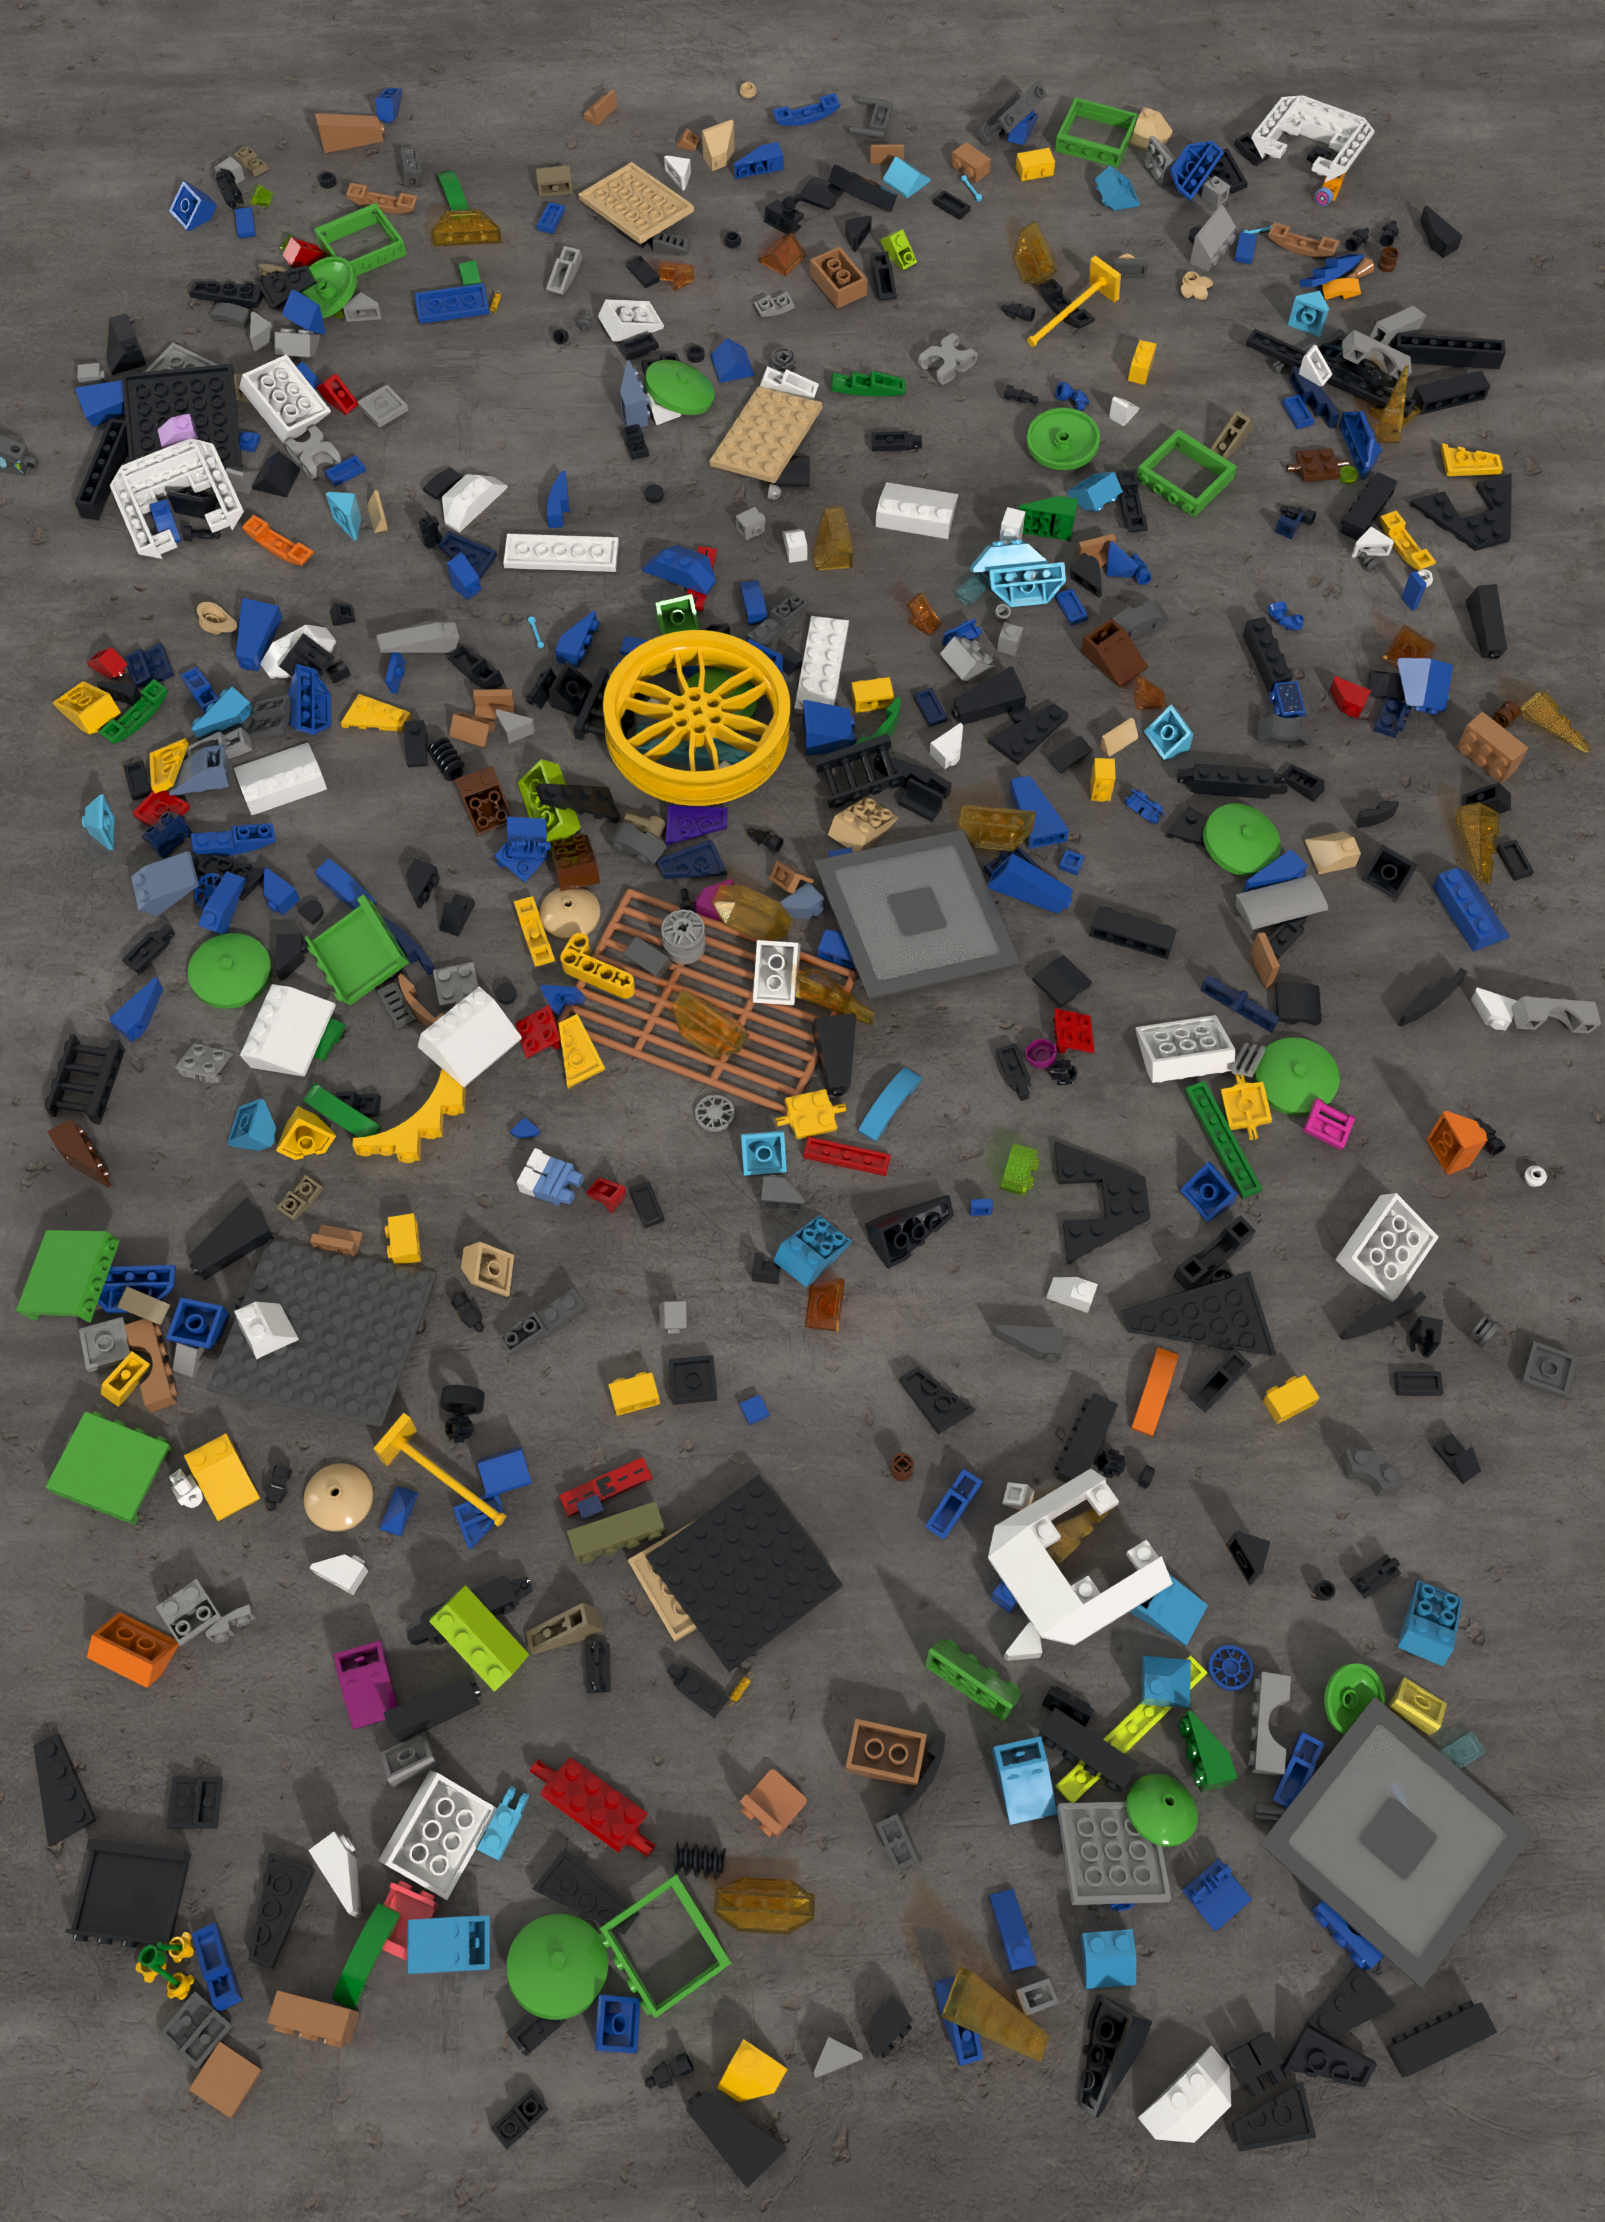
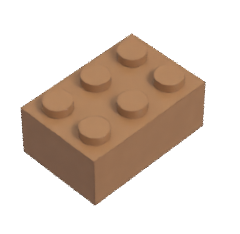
M840 246L810 259V276L837 309L867 296V278Z
M1481 712L1467 724L1456 747L1462 754L1468 756L1477 766L1483 768L1501 784L1517 771L1528 750L1526 745L1484 712Z
M855 1718L845 1772L916 1788L927 1734Z
M277 1990L267 2023L274 2025V2031L293 2035L296 2030L299 2031L297 2037L316 2042L319 2037H323V2044L342 2048L343 2043L351 2044L360 2012Z

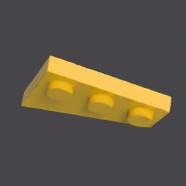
M1444 443L1440 447L1446 476L1502 473L1503 467L1500 455L1478 450L1475 453L1465 451L1463 447H1458V449L1450 448L1448 444Z
M358 694L343 718L341 726L342 728L358 726L359 729L374 727L379 730L403 732L405 721L411 719V713Z
M185 738L149 753L151 788L155 793L166 791L174 786L189 745Z
M578 1014L560 1022L559 1030L567 1087L570 1088L606 1069Z

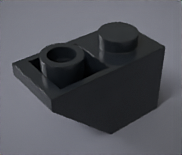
M414 859L405 875L416 906L421 909L423 904L428 902L433 887L438 885L440 876L436 866Z
M892 1996L873 2015V2056L876 2059L880 2055L885 2058L894 2048L892 2045L894 2039L897 2036L903 2039L913 2028L909 2024L913 2018Z

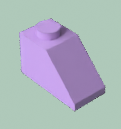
M190 414L172 417L158 429L162 448L189 438L198 440L195 423Z

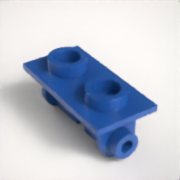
M977 619L966 620L960 626L948 629L943 635L942 646L945 644L947 646L954 636L959 638L965 637L971 641L978 638L982 631L980 627L975 626Z
M1130 789L1133 795H1128L1125 798L1126 806L1136 813L1143 808L1144 810L1140 816L1151 824H1157L1160 820L1158 816H1165L1162 810L1163 807L1156 801L1150 802L1147 800L1148 796L1138 789L1136 792L1134 789Z

